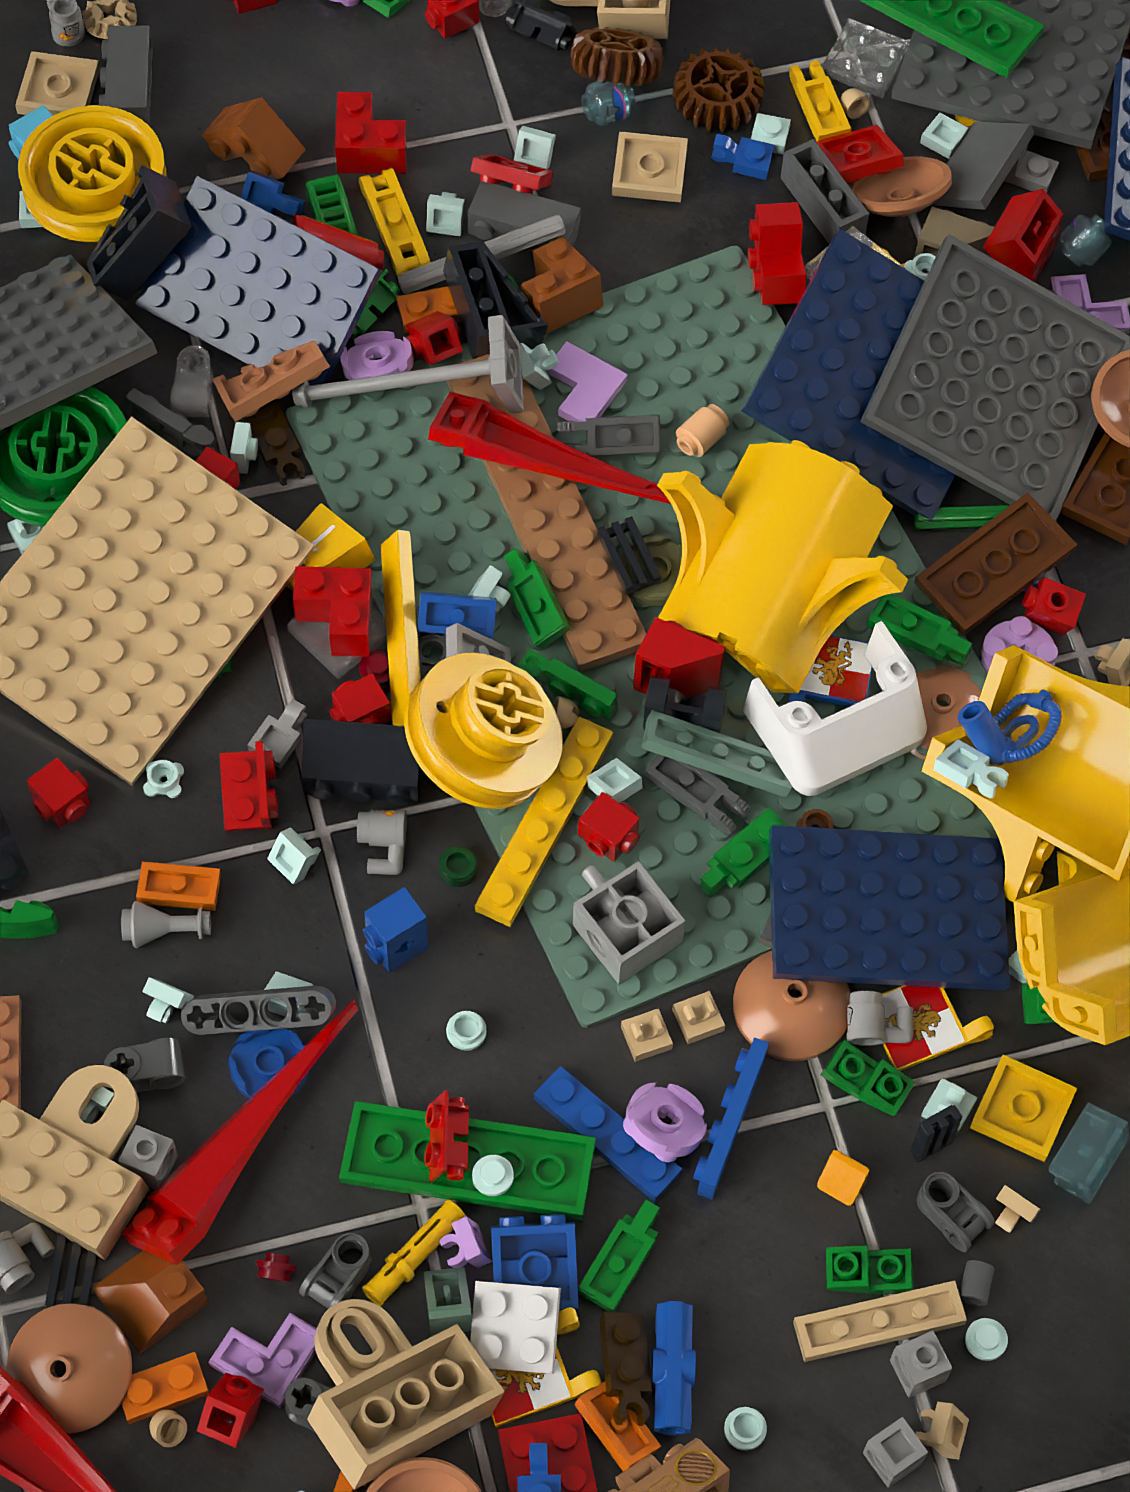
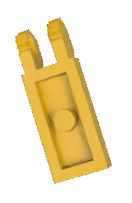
M819 61L810 62L809 74L812 80L809 81L805 80L798 65L790 66L789 76L815 140L820 141L851 132V126L830 78L825 75Z

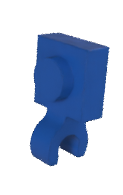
M717 134L711 159L717 162L733 163L732 172L766 180L775 145L741 137L738 145L730 137Z
M255 171L248 172L240 197L274 215L276 209L292 216L296 215V213L302 215L306 201L300 198L282 194L283 182Z
M530 1443V1476H517V1492H561V1475H548L547 1443Z

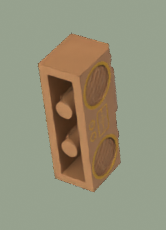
M695 1438L685 1446L677 1444L667 1452L663 1465L652 1454H648L615 1477L616 1483L621 1490L612 1489L608 1492H728L730 1469L700 1439Z

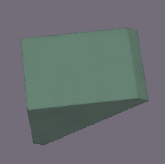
M465 1267L425 1271L424 1282L430 1335L434 1336L455 1324H458L463 1332L471 1331L472 1314Z

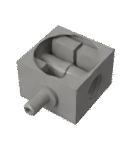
M639 861L607 882L595 866H588L582 871V877L593 891L574 902L573 926L618 985L683 943L686 921Z

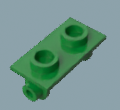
M387 269L381 273L350 338L355 339L357 336L363 335L377 320V317L369 310L370 307L381 316L396 301L400 289L394 282L390 281L387 283L383 279L388 273Z

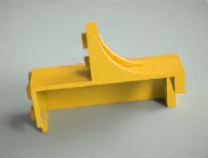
M793 440L790 444L774 442L749 444L721 498L710 493L700 484V478L689 471L663 473L657 486L669 499L676 513L682 538V559L677 581L658 618L664 621H675L687 631L718 641L720 645L726 647L725 651L753 676L759 677L771 692L799 693L822 646L833 631L849 615L878 597L903 591L908 579L897 569V564L893 560L884 556L867 558L893 505L882 496V491L878 487L870 484L859 475L860 470L857 466L847 461L839 462L797 440Z
M1015 645L994 654L979 701L986 704L994 717L1016 695H1020V693H1039L1042 689L1046 690L1053 697V701L1060 707L1062 716L1060 727H1058L1059 730L1053 741L1044 750H1041L1040 753L1028 757V759L1024 758V760L1005 763L1000 766L989 764V767L1002 768L1009 774L1006 787L1003 788L997 784L996 793L993 798L982 795L978 787L973 783L965 789L933 770L935 759L958 739L976 749L961 725L932 738L922 772L969 798L990 820L1003 849L1005 860L1004 896L1008 900L1014 902L1036 893L1043 880V875L1040 873L1044 862L1050 857L1055 846L1120 881L1130 875V686L1101 683L1071 674ZM1022 705L1017 710H1014V713L1001 724L1000 728L1003 730L1009 722L1019 716L1033 715L1036 717L1040 725L1039 732L1026 745L1028 747L1042 736L1046 727H1048L1050 714L1049 712L1032 708L1029 705ZM1031 724L1022 725L1014 730L1011 734L1014 743L1029 730Z
M1060 850L1057 851L1059 885L1014 901L1019 959L1030 989L1038 988L1046 1001L1042 1008L1056 1023L1073 1034L1107 1045L1130 1036V875L1118 881L1066 851Z

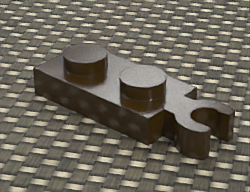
M277 399L260 407L254 415L244 418L245 423H250L252 437L258 439V450L267 468L277 465L276 471L279 483L282 486L287 485L285 473L289 470L296 471L299 478L304 479V465L297 458L301 456L300 446Z
M604 1312L599 1322L607 1397L619 1398V1403L613 1413L614 1421L617 1425H622L627 1417L626 1410L628 1409L636 1414L637 1425L643 1426L649 1416V1407L644 1399H647L652 1392L644 1314Z

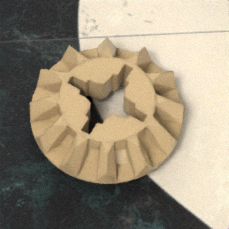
M128 0L87 1L86 10L82 11L86 30L100 39L108 40V26H135L137 22L135 5ZM112 11H115V17L109 15L107 18H104V12L110 14Z

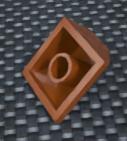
M144 1250L91 1288L139 1354H142L209 1304L204 1288L183 1261L175 1265Z

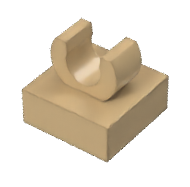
M1122 638L1116 649L1108 645H1101L1095 654V659L1101 660L1097 667L1098 671L1107 675L1109 684L1128 686L1130 684V640Z
M710 991L673 1004L672 1011L687 1044L725 1030V1023Z
M659 1008L621 1021V1029L635 1062L672 1050L673 1042Z
M1004 1185L996 1199L1006 1205L995 1223L1010 1233L1021 1216L1033 1223L1041 1209Z
M937 1402L935 1411L931 1409L922 1410L920 1416L927 1422L932 1423L927 1433L916 1432L918 1439L924 1445L932 1446L943 1457L959 1460L969 1419L952 1403Z

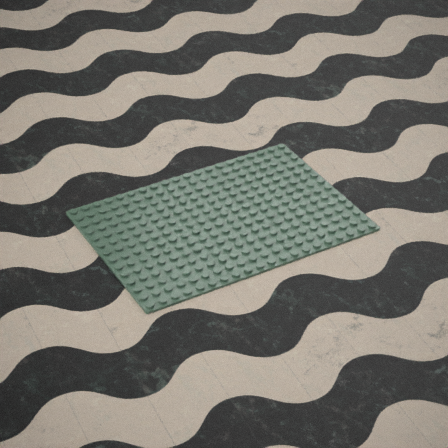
M730 246L602 293L603 307L545 335L543 343L548 351L553 350L557 354L567 341L628 374L627 382L601 417L660 415L661 452L593 455L591 457L657 484L663 473L689 471L700 478V484L710 493L721 498L749 444L767 442L791 443V441L741 412L786 326L774 305H762L759 291H753V269H749L748 260L740 247ZM468 343L461 345L463 352L430 365L423 360L415 361L410 371L456 365L471 360L473 358ZM549 375L552 383L542 390L528 382L554 439L562 443L587 444L585 430L568 433L557 431V422L567 421L558 416V409L574 388ZM446 381L312 400L311 407L303 408V406L295 405L289 407L285 413L287 422L330 510L366 539L376 559L366 568H371L373 599L385 624L381 544L397 530L409 531L411 536L416 608L420 605L421 591L468 595L478 578L490 565L503 573L495 586L502 587L508 591L506 585L509 583L508 578L512 576V573L504 556L515 548L524 553L482 459L463 455L464 448L447 447L440 442L428 440L430 425L448 393L451 392ZM714 404L721 408L730 422V425L726 428V434L701 457L689 456L682 452L677 445L676 430L701 407ZM574 481L597 530L602 526H605L606 529L610 528L611 523L617 521L620 524L625 523V518L632 516L642 538L647 536H663L669 538L670 542L682 546L679 522L671 504ZM891 509L867 558L884 556L893 560L897 564V569L908 581L902 592L891 594L948 620L914 583L915 577L926 568ZM628 532L624 533L629 544L631 545L633 542ZM615 536L611 540L621 559L624 553ZM510 596L504 607H501L495 615L494 635L490 639L510 648L511 664L518 667L527 651L531 649L549 660L555 658L579 672L563 636H560L543 649L534 645ZM629 596L647 634L655 617L658 618L664 606H648L636 602ZM881 597L866 603L854 611L831 635L869 643L873 629L866 626L867 619ZM960 632L958 633V637L967 640ZM896 641L913 665L916 673L928 669H937L936 665L952 666L972 675L969 679L982 691L987 673L972 647L964 665H960L946 658L943 661L935 657L931 658ZM435 646L428 647L422 652L424 658L431 661L438 660L444 654L440 648ZM725 651L721 683L718 688L727 690V698L720 733L768 750L743 712L751 682L756 677ZM636 653L579 672L616 693L618 712L611 721L602 715L598 718L584 711L579 702L570 697L567 699L575 702L579 708V715L577 717H582L614 732L613 740L596 771L617 758L642 777V789L622 801L631 806L637 813V817L640 818L638 831L640 839L629 854L623 852L615 862L605 855L600 857L594 854L587 847L585 841L578 836V819L598 797L587 786L522 906L579 1024L582 1027L588 1028L745 963L768 951H772V948L758 943L771 912L770 862L740 888L736 886L731 889L726 884L710 898L699 887L701 885V877L711 869L707 864L713 855L768 807L788 826H796L797 821L803 818V814L806 811L821 809L832 818L834 823L832 829L982 838L999 837L990 820L974 802L960 792L922 772L925 760L910 752L814 796L803 795L792 786L785 798L710 772L729 786V790L747 802L751 808L749 815L746 818H742L729 811L722 801L717 805L716 808L732 819L737 827L731 836L725 835L713 827L707 818L704 820L644 777V770L658 754L641 748L644 736L643 721L647 695L633 689ZM872 669L867 698L883 691L876 679L874 669ZM538 682L553 705L557 696L550 691L547 684L544 685L542 682ZM766 687L778 707L788 703L790 693H773ZM804 698V702L815 709L821 720L848 708L846 706ZM943 700L937 701V704L939 706H949V704ZM574 726L568 729L561 728L563 745ZM921 746L916 748L919 754L927 756L929 749ZM539 788L527 800L512 807L488 809L474 806L499 859H501ZM639 861L686 921L683 943L618 985L574 928L573 907L574 902L593 891L582 877V871L586 867L595 866L607 882Z

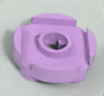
M389 331L363 334L354 339L355 346L351 347L348 352L347 347H345L341 355L343 373L348 380L408 372L414 364L413 351L409 340L403 337V341L396 339L394 332Z
M1017 616L1011 621L999 623L985 636L981 650V664L987 675L994 654L1012 645L1055 665L1058 649L1053 639L1043 628L1032 623L1027 617Z
M656 1083L645 1084L635 1091L626 1108V1117L623 1121L625 1132L632 1136L641 1147L655 1154L663 1162H673L677 1157L692 1153L699 1146L707 1130V1123L704 1125L702 1118L704 1114L702 1104L693 1094L678 1085L669 1084L667 1088L655 1087ZM666 1116H668L673 1121L671 1122V1125L662 1122L659 1119V1117L665 1118Z

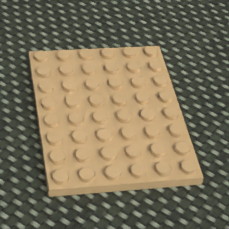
M131 417L0 581V693L126 783L133 786L145 771L146 766L155 758L293 578L295 566L303 565L314 550V545Z

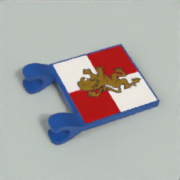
M830 635L818 653L799 693H790L788 703L793 701L804 702V698L850 707L867 699L873 669L864 656L868 642Z

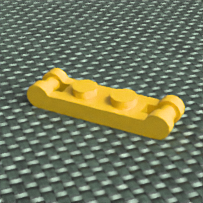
M393 168L383 170L382 175L370 177V175L359 177L361 192L366 198L391 260L396 278L399 274L431 263ZM413 251L415 256L403 258L402 253Z

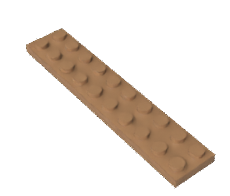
M490 354L475 359H471L462 363L488 360ZM490 374L446 381L451 392L485 400L523 423L554 438L531 388L523 376L524 412L517 413L508 412L491 385ZM482 459L524 552L527 553L531 562L535 560L543 568L572 628L562 636L579 672L636 653L646 632L597 535L598 530L575 482Z

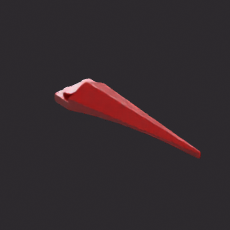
M449 392L429 428L428 440L440 442L447 447L464 448L463 455L671 504L663 491L657 486V483L633 475L580 452L523 423L482 399Z
M354 999L146 1198L150 1204L136 1214L133 1221L121 1232L130 1245L178 1265L206 1236L242 1169L282 1107L314 1063L358 1011V1006Z
M0 1366V1475L28 1492H117L22 1381L17 1382Z

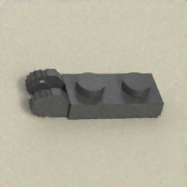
M135 388L126 395L127 420L133 417L194 461L207 446L215 450L213 446L215 445L214 433L211 430L209 431L204 425L192 426L182 414L173 413L162 406L153 396L145 395Z
M659 414L586 418V421L557 422V431L564 433L586 430L587 444H564L580 452L587 453L589 456L661 452Z
M660 754L644 770V777L704 820L707 818L713 827L725 835L731 836L737 827L732 819L716 808L721 801L729 811L739 817L746 818L751 812L747 802L729 790V786L709 771Z

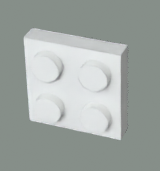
M475 1281L470 1343L488 1368L554 1374L561 1288Z

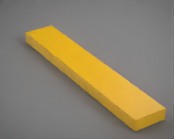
M397 530L381 544L392 724L404 726L407 701L415 687L421 682L411 536L409 531Z

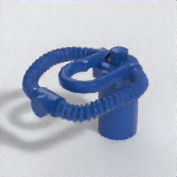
M1042 689L1039 693H1020V695L1013 697V700H1010L1009 703H1006V706H1003V709H1000V712H997V715L994 717L984 702L973 701L966 704L959 711L957 718L975 748L990 757L989 764L1000 766L1005 763L1024 760V758L1028 759V757H1032L1040 753L1041 750H1044L1053 741L1059 730L1058 727H1060L1061 709L1053 701V697L1049 692ZM1022 705H1029L1032 708L1049 712L1050 714L1048 727H1046L1042 736L1028 747L1026 745L1039 732L1040 725L1036 717L1033 715L1019 716L1009 722L1003 730L1000 728L1001 724L1014 713V710H1017ZM1031 724L1029 730L1014 743L1011 736L1014 730L1022 725Z

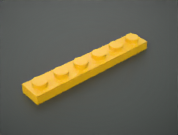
M578 717L577 722L562 746L560 761L555 771L540 786L475 904L476 912L511 927L588 786L587 776L596 771L612 742L613 731Z

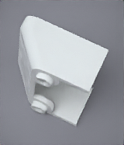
M882 621L875 624L864 656L875 670L876 679L883 691L821 720L815 709L805 702L793 701L778 707L759 677L751 682L743 712L793 788L803 795H818L919 747L924 740L927 732V723L915 669Z

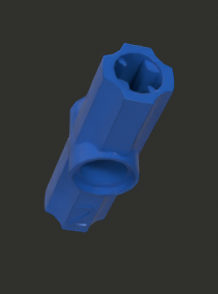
M667 1301L666 1303L657 1304L655 1313L656 1348H653L651 1374L652 1387H655L654 1432L669 1436H679L681 1434H689L692 1425L691 1388L695 1386L696 1353L695 1350H692L693 1305L685 1304L681 1301Z

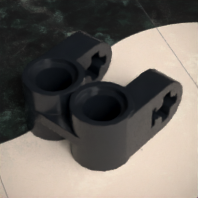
M651 675L645 702L643 729L645 731L647 718L651 711L654 710L720 733L727 690L708 686L706 695H694L687 699L683 693L670 688L669 678Z

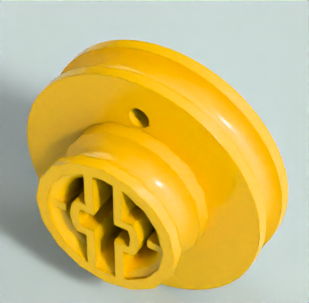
M81 106L53 115L42 122L29 135L22 147L18 160V173L26 206L32 216L50 232L70 240L82 242H98L108 224L115 226L124 210V207L120 205L125 194L131 197L141 180L136 174L142 165L167 177L163 149L155 132L147 123L134 114L109 106Z
M461 653L447 657L437 663L427 673L425 678L415 687L407 701L404 727L408 745L415 760L424 773L439 788L464 803L488 809H503L518 805L536 792L553 774L560 761L563 745L562 730L552 703L540 684L531 675L500 658L481 653ZM436 705L442 706V709L439 711Z

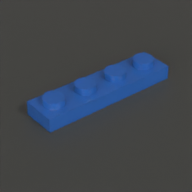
M754 1037L749 1050L741 1049L734 1071L740 1072V1076L736 1085L728 1084L721 1103L722 1107L727 1108L723 1121L714 1120L707 1142L713 1144L709 1157L701 1155L693 1178L699 1180L697 1194L713 1200L764 1065L769 1047V1042Z
M560 1066L533 1094V1100L573 1134L596 1137L595 1152L654 1203L682 1174V1168L674 1161L663 1162L655 1154L641 1147L632 1136L625 1132L623 1128L624 1119L563 1067Z

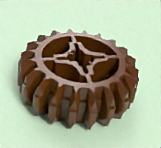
M595 27L592 30L586 29L576 34L573 46H571V66L583 78L602 82L603 85L613 84L615 87L617 85H624L626 87L630 85L641 86L642 84L652 83V81L658 78L663 62V48L660 47L659 42L653 40L650 36H643L641 32H631L630 29L621 30L608 27L599 29Z
M715 46L710 53L702 48L698 56L690 54L687 62H681L678 72L674 76L673 97L674 101H676L677 111L683 112L685 121L693 119L695 128L702 124L706 125L708 132L713 127L719 128L721 133H723L728 126L736 131L739 123L748 125L751 117L757 116L759 107L764 102L765 83L764 79L761 78L760 68L754 67L753 58L744 60L742 51L736 55L731 54L729 47L725 52H719Z

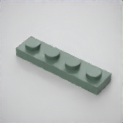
M654 710L651 711L647 718L642 749L785 798L790 792L792 785L769 750Z

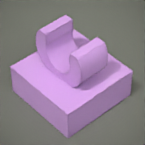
M467 1216L452 1223L455 1234L445 1235L439 1241L441 1246L446 1249L458 1244V1255L447 1260L448 1265L453 1268H461L467 1262L480 1268L492 1262L479 1225Z

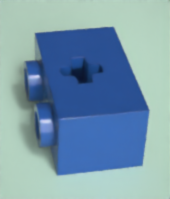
M405 887L364 911L366 927L363 928V933L367 939L364 947L371 960L376 965L382 963L389 973L428 949L427 917Z

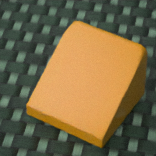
M833 1150L818 1180L817 1187L842 1203L851 1206L865 1185L870 1170L842 1152Z

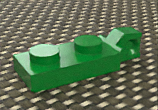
M515 548L504 556L512 573V576L508 578L509 583L506 586L534 645L543 649L572 628L543 568L540 567L537 561L533 560L531 562L527 553H522Z
M893 594L881 596L867 619V627L874 629L875 624L882 621L896 641L931 658L935 657L941 661L946 658L952 662L964 665L970 655L972 643L958 637L959 632L951 627L952 622Z
M529 649L518 665V668L526 671L537 682H542L544 685L547 684L550 691L556 696L574 699L580 703L584 711L598 718L602 715L611 721L618 712L617 695L615 692L555 658L549 660Z
M768 807L713 855L707 864L711 869L701 877V885L699 887L710 898L726 884L731 889L736 886L740 888L770 862L769 829L771 826L788 825Z
M645 1200L635 1218L626 1214L623 1220L619 1219L579 1285L578 1294L609 1312H615L655 1245L658 1232L653 1230L652 1226L660 1214L658 1212L660 1207Z

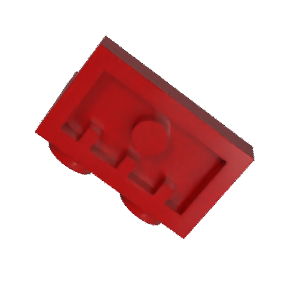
M255 741L256 751L219 753L225 832L271 829V818H279L275 789L269 790V780L276 779L275 759L272 750L266 751L263 741Z

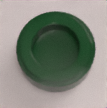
M454 846L442 853L439 859V874L446 884L453 887H463L475 879L478 872V862L475 854L470 849L463 846Z

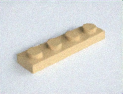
M950 1281L795 1317L793 1324L803 1360L808 1362L923 1335L932 1330L936 1332L965 1325L967 1318L956 1282Z

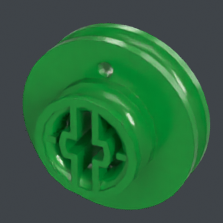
M90 386L0 430V508L20 521L32 525L45 526L127 423L123 413L114 401L106 394Z

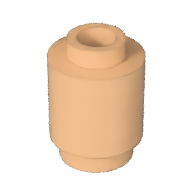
M714 404L701 407L676 430L678 447L686 455L703 456L726 434V428L730 425L727 415Z

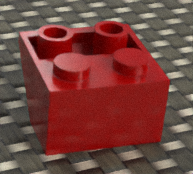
M1044 189L1013 196L983 248L994 260L1036 283L1057 246L1063 213Z
M655 617L636 652L633 689L647 695L651 675L669 678L670 688L678 690L687 698L706 693L708 686L718 688L721 683L726 647L710 637L699 636L685 630L682 625L675 621H664Z

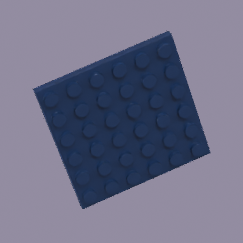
M840 229L833 237L741 412L791 442L793 440L801 441L811 449L828 455L839 462L847 461L854 464L860 470L859 475L870 484L878 487L886 500L914 517L919 514L929 519L930 521L928 522H931L955 474L860 422L923 286L924 280Z

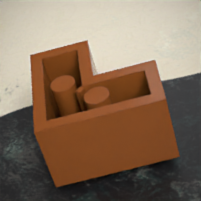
M262 97L225 107L202 134V137L208 142L210 150L223 161L243 157L250 165L251 171L258 172L275 180L283 178L306 150Z
M563 236L533 250L536 277L522 283L521 290L528 298L527 304L538 318L542 317L548 324L546 334L604 306L600 273Z

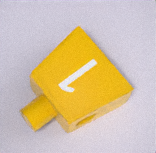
M322 503L316 507L296 531V533L314 545V550L302 567L366 568L376 560L366 539ZM295 575L286 585L293 592Z

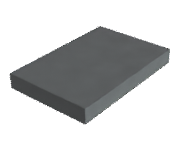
M974 121L946 164L951 170L952 184L944 196L933 203L932 206L985 210L1035 132L1031 125Z

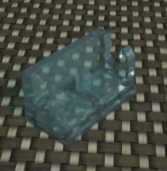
M1088 1102L1049 1166V1172L1056 1176L1053 1182L1065 1191L1090 1204L1128 1141V1122Z

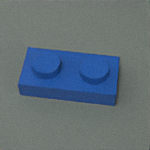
M421 591L417 631L446 634L447 627L458 623L481 635L493 638L497 599Z

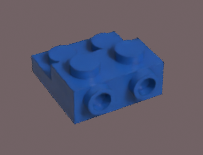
M565 1214L541 1215V1223L524 1224V1216L500 1217L499 1225L491 1226L493 1282L561 1288L559 1309L579 1308L574 1222H566Z

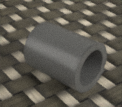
M976 1260L966 1262L959 1293L963 1303L978 1307L987 1305L995 1270L992 1265Z

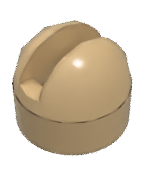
M851 88L842 94L841 106L849 118L857 119L863 116L869 109L870 99L863 91Z
M557 696L553 702V707L561 728L568 729L577 722L579 708L575 702Z
M163 1409L152 1417L149 1429L153 1439L163 1447H174L184 1439L187 1433V1423L177 1412Z

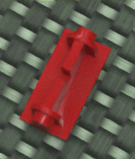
M446 1090L428 1105L425 1123L426 1127L430 1128V1142L425 1150L424 1161L425 1166L429 1167V1182L435 1181L443 1173H447V1179L462 1180L464 1179V1173L468 1171V1143L454 1141V1136H468L469 1106L465 1105V1099L462 1097L449 1098V1091Z

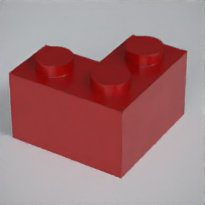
M337 92L335 137L337 173L382 174L383 170L393 168L395 174H406V120H374L372 92Z
M798 202L756 204L755 219L749 220L750 241H754V248H748L749 269H755L752 271L753 291H759L762 305L799 303L805 292L806 271L801 254L803 221Z
M295 566L293 603L296 622H329L331 656L369 657L373 600L371 568Z

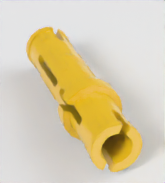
M446 1200L444 1205L396 1254L390 1253L385 1258L386 1264L362 1287L366 1297L381 1307L404 1281L410 1282L415 1276L413 1271L440 1245L439 1241L454 1230L452 1223L464 1218V1212L454 1202Z

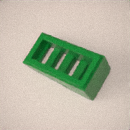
M336 174L308 181L306 183V194L314 219L325 223L327 220L343 217V219L326 222L325 224L339 229L346 228L347 232L358 235L339 175ZM338 204L337 206L321 209L322 207Z

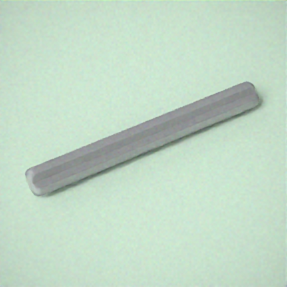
M556 214L484 243L498 260L564 235L566 229L562 218ZM446 257L399 274L397 278L402 292L409 294L446 280L443 272Z

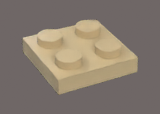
M31 51L15 105L17 114L27 115L43 105L52 115L71 108L89 106L100 71L98 60Z
M619 132L612 196L681 203L688 138Z

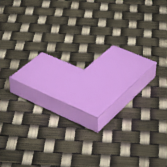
M1086 274L1054 276L1050 278L1049 287L1050 291L1120 331L1130 330V314L1127 301L1092 303Z
M566 341L556 354L559 363L554 368L547 370L549 375L574 388L559 407L558 416L567 421H586V418L601 417L627 382L628 374Z
M289 1313L268 1347H265L231 1327L209 1360V1365L222 1374L227 1372L249 1379L251 1383L265 1389L262 1396L263 1399L281 1408L285 1402L284 1396L287 1387L291 1382L302 1376L316 1354L314 1337L317 1328Z

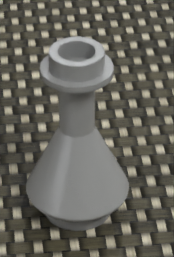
M134 901L131 909H122L123 941L132 940L135 948H139L169 932L197 931L199 939H203V935H211V912L203 911V908L199 907L197 915L170 916L141 902Z

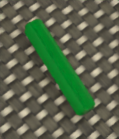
M1010 505L939 507L931 522H928L930 520L924 516L915 515L914 525L918 530L981 528Z

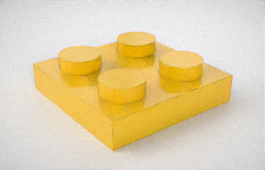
M1002 1055L970 1128L1045 1162L1077 1088L1006 1055Z

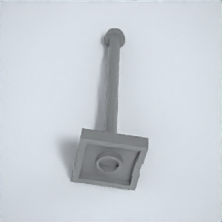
M503 315L488 317L490 356L488 360L309 386L308 381H305L292 389L293 400L296 406L308 408L311 407L312 400L490 374L491 385L508 412H524L521 345Z

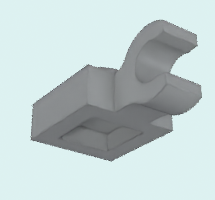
M292 699L279 720L268 715L247 744L248 750L256 751L255 741H263L266 751L272 750L275 766L281 769L302 739L301 733L296 730L304 723V718H307V714L304 713L306 706Z

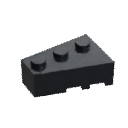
M143 165L136 174L141 180L131 197L125 194L120 203L124 210L115 226L108 224L87 261L93 285L96 287L101 286L105 291L126 301H129L136 291L144 286L147 278L159 265L164 263L170 251L179 241L186 237L189 229L192 227L176 181Z
M480 241L449 246L443 272L472 358L475 359L490 354L488 317L503 315L519 343L525 344L531 350L542 344L548 324L542 317L538 318L527 304L528 298L522 291L518 292L508 279L509 274L486 244Z

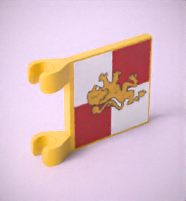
M900 986L882 994V1004L885 1005V1027H898V1007H913V1040L909 1043L882 1044L892 1066L899 1071L965 1045L984 1041L993 1036L994 1025L988 1016L980 1017L962 1027L944 988Z
M570 1307L559 1311L557 1335L575 1331L580 1327L574 1308ZM557 1345L554 1374L489 1368L505 1391L492 1413L495 1427L503 1426L579 1398L601 1384L598 1372L590 1370L569 1381Z

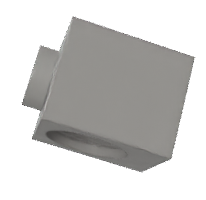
M136 1125L118 1163L140 1176L149 1188L155 1190L168 1177L178 1154L173 1139Z
M933 1330L896 1346L890 1358V1362L908 1398L946 1382L952 1370V1366Z
M901 1417L869 1439L863 1454L887 1488H889L921 1466L928 1451L905 1419Z

